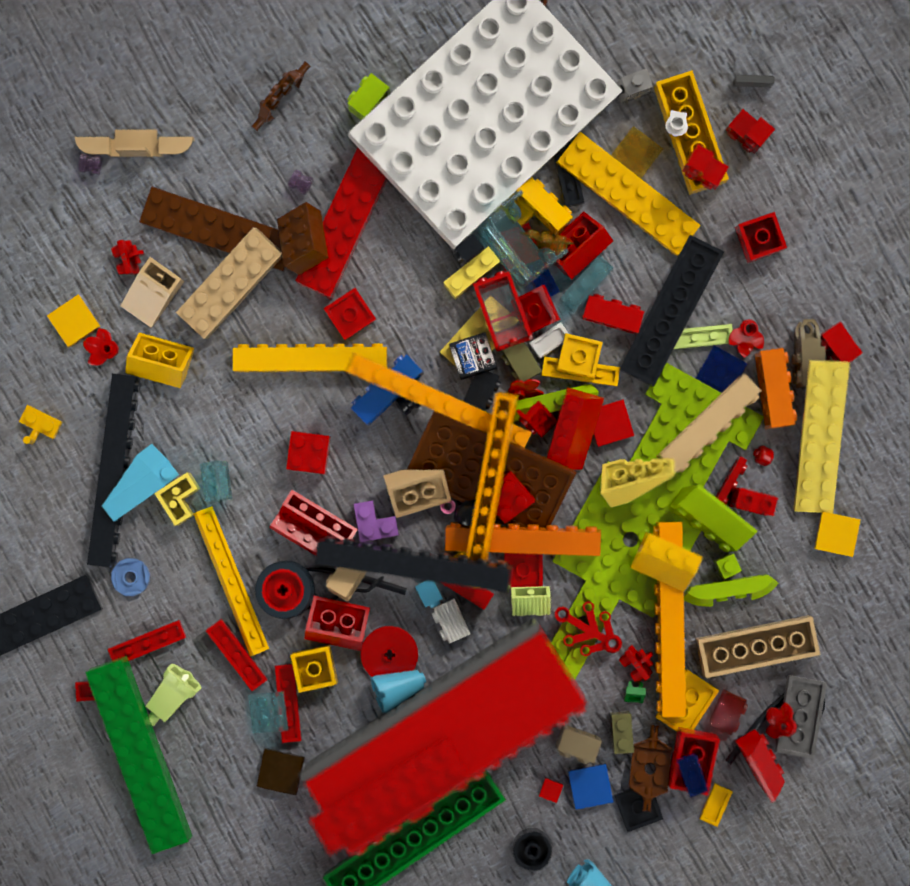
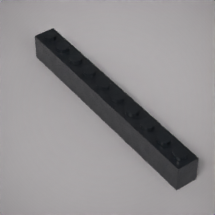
M112 373L87 565L113 567L118 560V552L115 551L116 545L120 543L121 535L118 533L119 525H122L123 516L113 521L102 505L122 478L126 468L130 466L131 459L128 457L129 449H132L133 446L131 430L134 431L136 423L133 415L134 411H137L138 408L136 392L139 393L141 385L136 376Z
M324 536L317 544L315 564L506 593L511 589L513 566L508 565L509 563L504 561L490 563L488 559L484 558L470 560L468 556L459 555L456 558L450 557L449 553H439V555L431 554L429 550L415 552L409 547L395 549L389 544L375 546L373 542L363 541L362 544L354 543L355 540L343 539L341 541L336 540L334 536Z

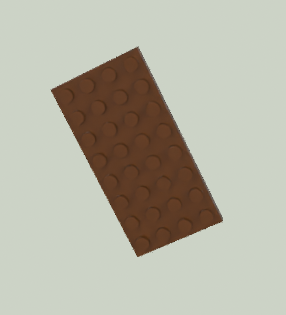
M434 410L407 470H443L450 497L461 502L476 500L489 433L468 426ZM510 442L504 475L512 471L535 498V502L508 521V523L519 524L520 527L537 524L539 528H547V525L552 524L577 471Z

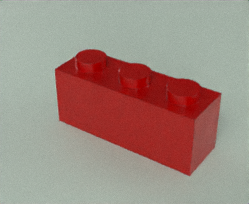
M593 294V296L589 295L587 298L582 319L637 335L645 311L640 310L641 307L630 304V306L622 305L623 302L620 300L611 299V301L604 300L602 295Z

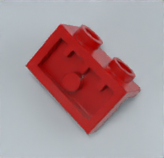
M539 400L530 407L526 414L519 409L516 411L520 416L518 420L525 428L532 432V435L537 433L541 438L557 422L555 417Z

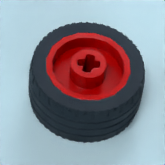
M279 561L270 564L260 573L255 586V595L259 606L267 614L278 619H290L302 614L312 603L315 592L314 581L309 571L301 564L293 561ZM284 586L288 587V592H283Z

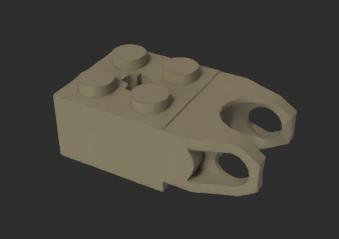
M804 319L797 324L794 331L795 354H792V365H795L793 384H796V389L806 388L809 360L826 361L825 346H821L819 326L814 319ZM804 325L809 328V334L804 332Z

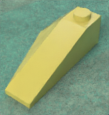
M619 459L602 464L601 494L610 507L629 503L672 478L675 473L674 459H652L651 461L635 459V462H627L626 459Z

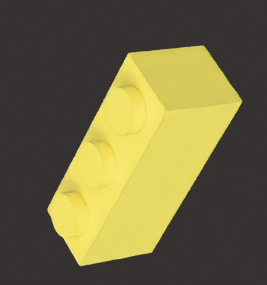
M488 246L445 280L443 284L456 300L471 288L478 279L483 278L500 264V260Z

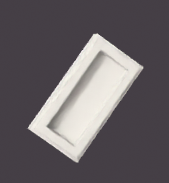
M560 322L531 341L529 345L538 358L541 359L562 345L565 333H569Z

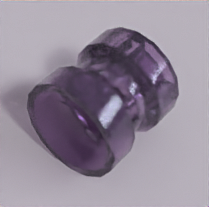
M82 153L79 159V172L86 173L89 171L92 174L99 175L102 168V156L95 155L91 157L89 154Z
M296 169L289 180L288 186L292 189L297 188L300 193L306 195L314 178L304 176L301 171Z

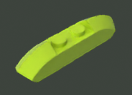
M592 384L572 388L596 396L599 393ZM566 389L518 400L516 411L519 409L526 414L530 407L535 405L538 400L544 404L550 413L560 411ZM516 412L514 422L519 421L518 419L520 418Z
M762 574L689 586L685 591L684 600L702 607L713 606V599H716V602L727 601L730 596L740 599L746 598L747 594H749L751 600H755L770 593L779 583L771 576Z

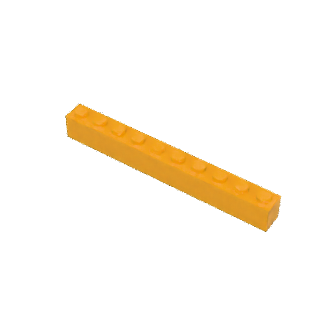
M354 352L352 353L345 369L347 372L468 426L489 433L492 414ZM513 424L510 442L525 448L532 432Z
M498 392L495 397L466 553L470 560H477L478 558L488 559L518 395Z
M656 522V526H653V535L683 548L682 522ZM657 580V584H654V594L657 596L654 611L655 615H658V623H655V634L658 635V642L655 643V652L659 658V662L655 664L656 673H659V681H656V692L659 693V700L656 701V710L660 712L662 717H686L684 592Z

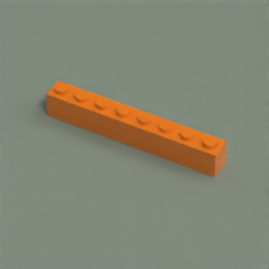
M451 522L450 525H447L445 531V551H467L471 526L462 525L457 522ZM495 523L489 552L600 556L601 530L595 526H586L585 529H578V526L572 525L566 526V528H558V525H547V528H539L537 524H529L527 527H520L519 524H508V527Z

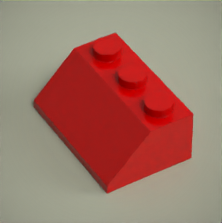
M583 211L551 240L542 251L561 272L572 280L613 242V239L604 226Z
M313 596L305 629V640L361 651L370 607Z
M756 729L735 740L757 783L769 800L774 802L785 783L782 777L784 771L779 763L776 764L774 762L777 758L771 748L768 750L766 745L769 743L764 734L759 735Z

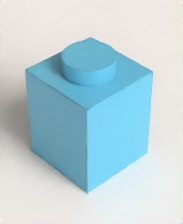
M424 581L415 586L425 607L430 606V608H434L441 604L440 600L443 597L435 582Z

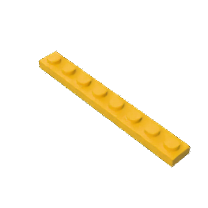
M211 506L193 513L250 657L269 649L213 507Z

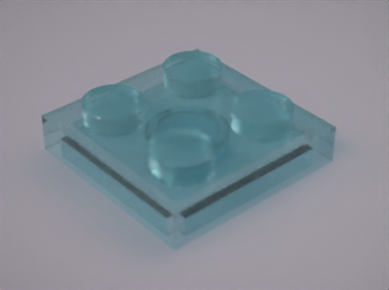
M284 691L248 695L253 733L288 730Z

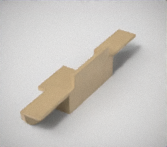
M115 130V139H110V137H75L77 146L84 153L108 155L109 157H163V154H181L187 151L192 142L195 141L194 137H159L157 139V130Z

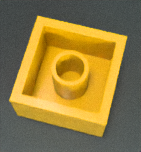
M330 645L297 651L291 654L299 693L338 683Z

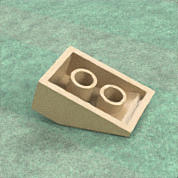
M400 470L384 475L396 518L451 502L443 470Z

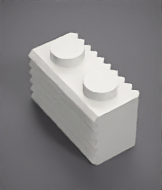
M455 598L433 608L435 612L432 613L436 624L439 622L441 624L442 630H440L444 641L448 640L450 644L470 635V631Z

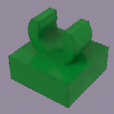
M629 681L624 694V702H644L646 688H642L643 683L641 681L638 687H633L632 681Z

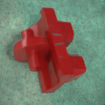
M131 240L117 241V245L112 247L111 251L115 258H122L123 263L118 264L116 267L118 274H138L140 271L138 264L141 263L140 257L144 255V251H138L136 245H132Z
M631 645L619 659L624 667L631 663L636 669L631 671L630 675L635 682L642 679L646 681L653 673L650 669L653 665V662L650 660L653 656L651 651L645 653L643 649L637 651Z

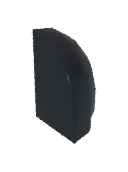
M476 500L464 501L458 505L454 513V520L457 523L472 526Z

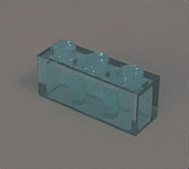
M599 255L561 296L560 301L574 313L613 270V267Z

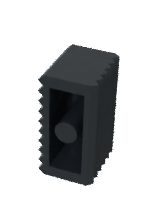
M471 235L454 249L453 257L459 264L463 263L465 265L485 248L474 235Z

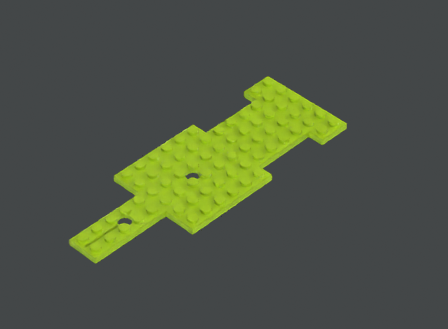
M666 363L655 386H649L645 393L646 396L661 405L629 462H635V459H641L642 461L658 459L656 456L701 414L721 392ZM745 406L744 409L746 411L739 418L730 420L731 425L724 432H718L716 434L718 438L711 445L702 447L703 452L696 459L691 458L688 461L690 465L683 472H675L672 478L629 503L615 507L609 506L601 494V472L572 526H578V529H585L586 526H595L601 530L600 556L556 554L552 561L585 580L569 609L570 615L577 619L581 616H587L582 608L583 603L586 601L592 602L599 632H602L604 628L603 622L599 619V614L602 611L612 614L619 599L652 618L655 616L654 605L657 603V596L654 594V584H657V580L630 568L645 533L653 534V526H656V522L680 521L682 522L683 548L690 551L701 530L695 529L689 524L690 521L675 513V510L671 507L673 501L684 487L697 484L704 487L728 442L746 450L764 416ZM627 532H633L638 537V542L633 547H628L623 542V537ZM591 604L585 605V610L590 611L592 609ZM607 613L602 615V620L609 618ZM566 621L561 623L551 643L574 679H576L588 657L580 653V647L584 644L594 645L597 639L593 638L574 643L573 647L566 646L563 643L564 636L579 634L578 631L580 634L585 633ZM567 637L565 640L567 644H571L573 641L571 637ZM584 647L582 649V652L584 654H587L589 652V648Z

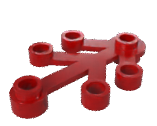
M586 601L582 606L586 612L589 625L570 615V611L566 607L561 606L555 610L554 616L557 621H567L585 632L573 636H564L563 643L566 646L570 647L574 643L596 638L601 643L591 646L584 644L580 647V653L583 656H589L591 653L601 650L616 653L621 649L622 641L618 635L613 633L610 622L611 614L609 612L602 611L599 614V619L604 624L605 635L598 630L593 611L594 604L592 602ZM586 604L592 605L590 611L585 610ZM561 610L565 611L566 613L565 617L563 618L559 617L558 615L559 611ZM604 613H607L609 616L607 620H602ZM567 637L573 639L571 644L565 642ZM610 640H615L616 644L614 647L609 646ZM584 647L589 648V652L587 654H584L582 652V649Z

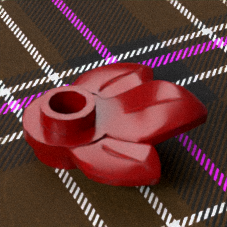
M747 319L740 324L739 328L732 330L729 335L728 344L732 346L737 345L739 354L744 358L751 353L754 347L763 349L764 337L758 331L756 322ZM747 326L750 327L749 332L746 331Z
M98 328L96 337H88L83 341L85 350L91 353L88 359V364L103 365L107 359L114 358L119 352L117 343L112 340L110 332L106 329Z
M537 379L516 380L510 384L508 394L518 395V400L525 399V397L531 398L543 395L544 392L537 389L540 385V381Z
M784 702L780 709L774 707L767 709L766 718L770 724L766 729L768 736L778 739L781 736L790 737L795 734L797 725L792 719L793 709L788 703Z

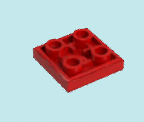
M624 399L601 407L594 430L597 447L635 436Z

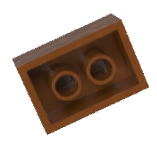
M305 202L277 219L284 267L300 275L328 259L322 215L319 209Z

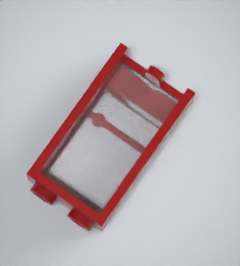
M500 271L494 274V277L478 279L473 286L496 352L532 340V333L510 272Z

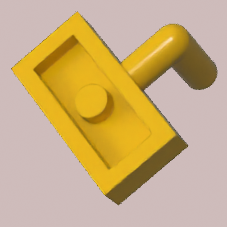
M27 405L19 422L33 430L30 436L23 438V442L25 444H34L39 433L55 439L63 422Z

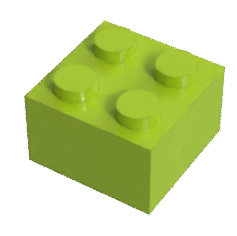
M372 73L361 80L359 83L360 88L356 92L353 91L347 99L349 101L347 103L349 111L361 121L390 95V87Z

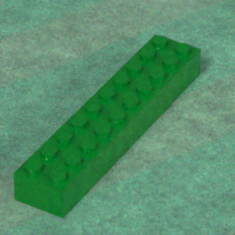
M127 655L90 668L85 674L151 853L155 854L189 842L193 835Z
M486 769L485 774L477 780H474V778L467 781L468 785L462 790H451L450 793L434 802L433 810L413 823L409 819L402 822L401 828L393 834L387 832L383 836L384 839L375 845L373 842L367 846V850L362 854L357 855L354 853L324 873L323 879L328 886H381L506 801L505 795Z

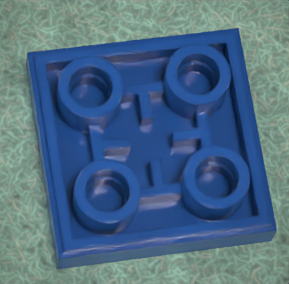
M606 763L568 770L576 810L613 803Z

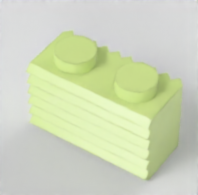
M550 586L511 587L513 616H543L551 614Z

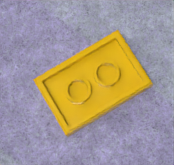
M686 669V717H662L660 712L655 717L675 731H678V727L694 730L719 690Z

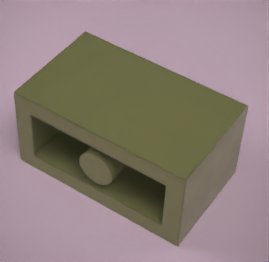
M525 342L502 350L504 355L501 358L506 366L510 364L513 369L511 374L515 381H526L542 372Z
M629 711L610 712L612 749L614 754L634 753L631 713Z

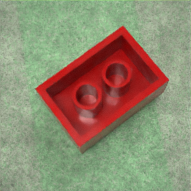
M678 727L669 771L668 786L670 789L709 795L720 742L717 734Z

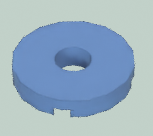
M127 558L115 565L111 573V581L113 587L122 595L135 596L141 594L147 588L150 582V572L143 561L136 558ZM128 572H133L136 576L135 581L132 583L126 580Z

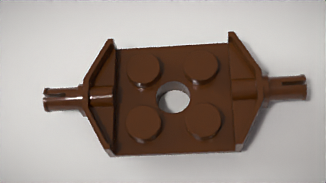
M304 61L299 69L283 73L279 83L273 86L265 100L262 99L260 101L258 119L251 126L253 129L258 131L264 123L274 119L270 111L276 110L280 104L279 100L283 95L287 96L290 93L292 84L298 89L300 88L304 74L311 67L306 61Z
M651 725L650 737L633 745L634 753H632L629 788L644 799L642 811L647 809V812H651V800L654 797L669 792L668 781L671 751L673 749L658 739L659 726ZM647 763L654 765L655 772L653 774L645 772V765Z

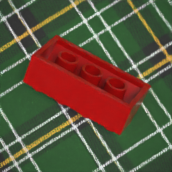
M567 387L546 458L572 470L583 469L604 401L603 397Z

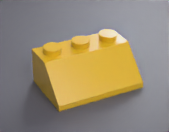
M531 177L516 190V195L535 212L534 216L557 236L573 219V216H571L572 211L565 205L562 207L557 202L559 199L552 192L548 193L544 189V184L539 179L534 180Z
M138 333L127 354L125 373L181 388L188 372L194 348Z
M646 532L630 568L684 592L695 576L703 557Z

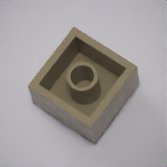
M564 724L561 727L555 746L560 755L570 758L572 755L579 762L589 765V762L595 763L602 740L597 735Z

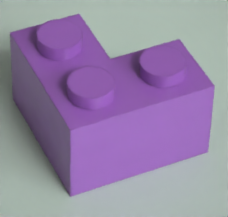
M374 501L354 504L360 542L399 535L396 516L377 519Z

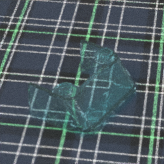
M522 190L502 202L479 225L478 233L498 257L504 268L510 272L515 282L521 287H526L555 265L569 251L566 248L556 256L555 252L549 248L539 250L518 223V220L521 218V209L515 201L523 194Z

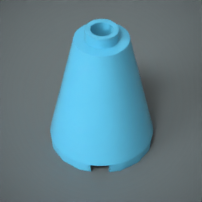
M418 670L375 675L370 678L373 692L375 691L377 696V703L383 713L391 711L422 690L426 683L423 672L420 673Z
M589 859L584 860L585 864L582 866L578 864L567 880L569 886H612Z

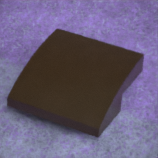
M265 748L256 787L297 795L301 778L299 774L302 771L305 757Z

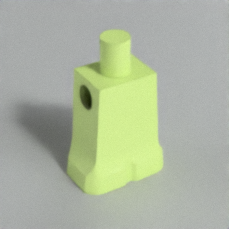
M175 664L167 667L162 683L146 705L151 711L149 718L152 726H155L159 719L166 722L186 699L193 697L202 688L190 671L184 670Z

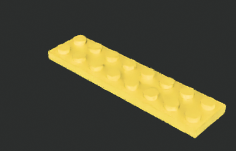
M809 360L794 499L795 512L822 513L823 511L833 513L849 362Z

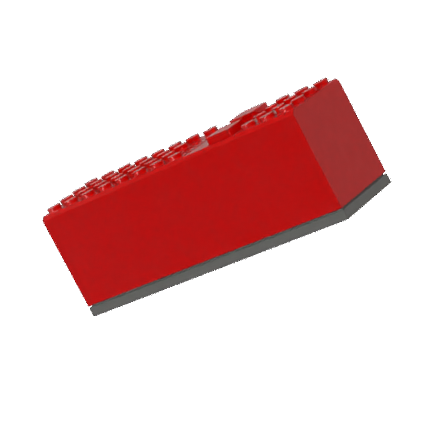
M533 617L430 683L391 711L380 715L310 760L299 775L303 781L306 780L305 785L321 810L324 811L441 740L449 738L468 773L345 846L350 855L354 853L360 855L367 850V846L373 842L375 845L384 839L383 836L387 832L393 834L401 828L402 822L409 819L413 823L432 811L433 803L450 793L451 790H462L468 785L467 781L472 778L474 780L481 778L485 774L486 769L489 767L492 770L502 764L501 761L506 756L508 759L514 757L519 753L520 747L524 746L527 748L535 743L536 737L539 735L545 737L552 732L551 729L556 724L560 727L569 721L568 718L572 714L577 716L584 712L587 705L586 697L537 619Z

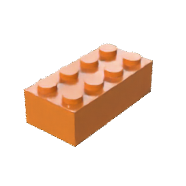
M784 348L755 353L765 429L795 425L794 421H797L796 410L792 408L794 394L789 388L791 374L790 371H787L786 363L789 361L787 352H784Z

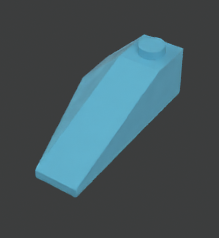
M150 444L135 456L127 471L124 472L116 487H114L103 503V509L113 521H116L179 475L168 459L153 444Z

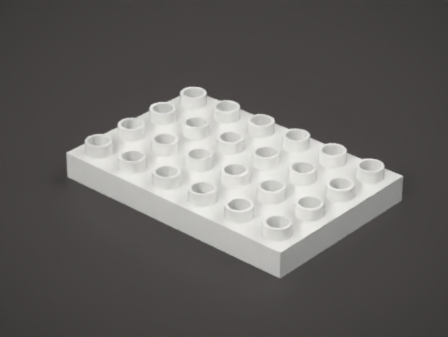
M492 0L349 132L348 137L454 250L511 197L521 185L528 181L618 97L622 89L540 0Z

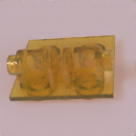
M528 229V232H520L522 235L536 239L535 242L539 249L558 256L566 255L567 244H573V242L567 241L565 236H553V232L542 230L541 233L532 229Z

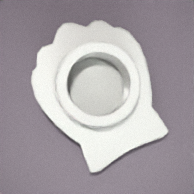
M670 111V117L665 125L669 134L677 137L687 132V113Z

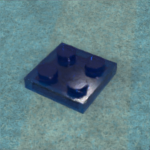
M713 345L695 379L722 393L742 375L748 363Z

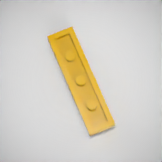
M544 357L541 376L618 386L620 367L598 364L595 378L592 380L556 371L559 359Z

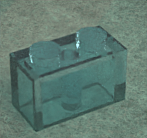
M212 461L201 463L200 469L205 502L232 500L228 462Z

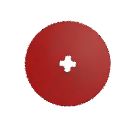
M379 627L373 630L363 642L361 649L362 665L371 677L412 671L415 669L418 661L417 644L411 634L400 627ZM388 650H391L392 653H395V655H392L391 659H388L387 655H384V653H387Z

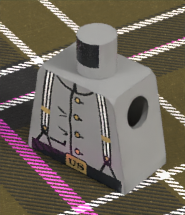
M647 69L624 76L616 83L622 89L618 96L620 104L655 92Z

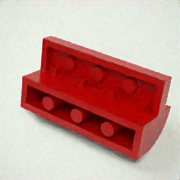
M291 490L269 527L315 556L318 541L324 538V536H334L336 540L343 541V539H353L358 531L354 526L294 490Z

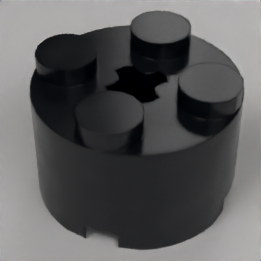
M527 828L517 834L513 841V854L517 864L531 871L541 870L548 865L552 856V846L549 837L542 830ZM529 847H536V852L529 851Z

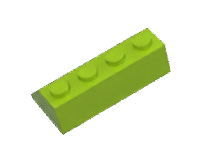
M699 484L682 488L671 505L678 516L690 521L689 524L692 527L704 532V536L707 539L718 543L719 548L725 552L738 551L757 533L754 527Z

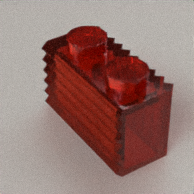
M724 689L708 724L729 735H732L733 732L736 733L740 725L739 717L741 714L744 715L748 708L747 700Z

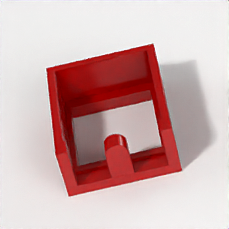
M739 487L735 488L732 492L729 507L763 516H774L778 497Z

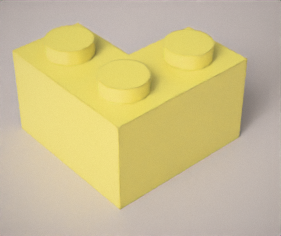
M187 472L154 494L173 524L179 526L194 516L185 499L200 490V487L192 474Z

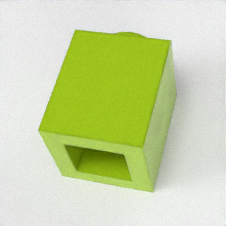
M729 553L713 561L722 579L742 571L734 553Z

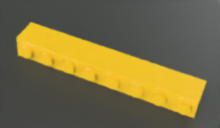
M374 343L372 347H364V344H352V347H345V344H333V347H326V344H314V347H307V344H295V347H287V344H276L274 348H268V344H257V348H249V344H238V348H233V371L347 372L345 369L353 352L387 367V347H383L381 343Z

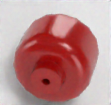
M761 445L753 452L755 456L754 461L760 465L768 466L774 459V451L769 447Z

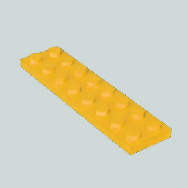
M579 132L556 162L676 256L682 251L689 236H693L701 226L582 132Z

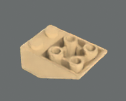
M149 257L136 276L120 306L152 328L185 281Z

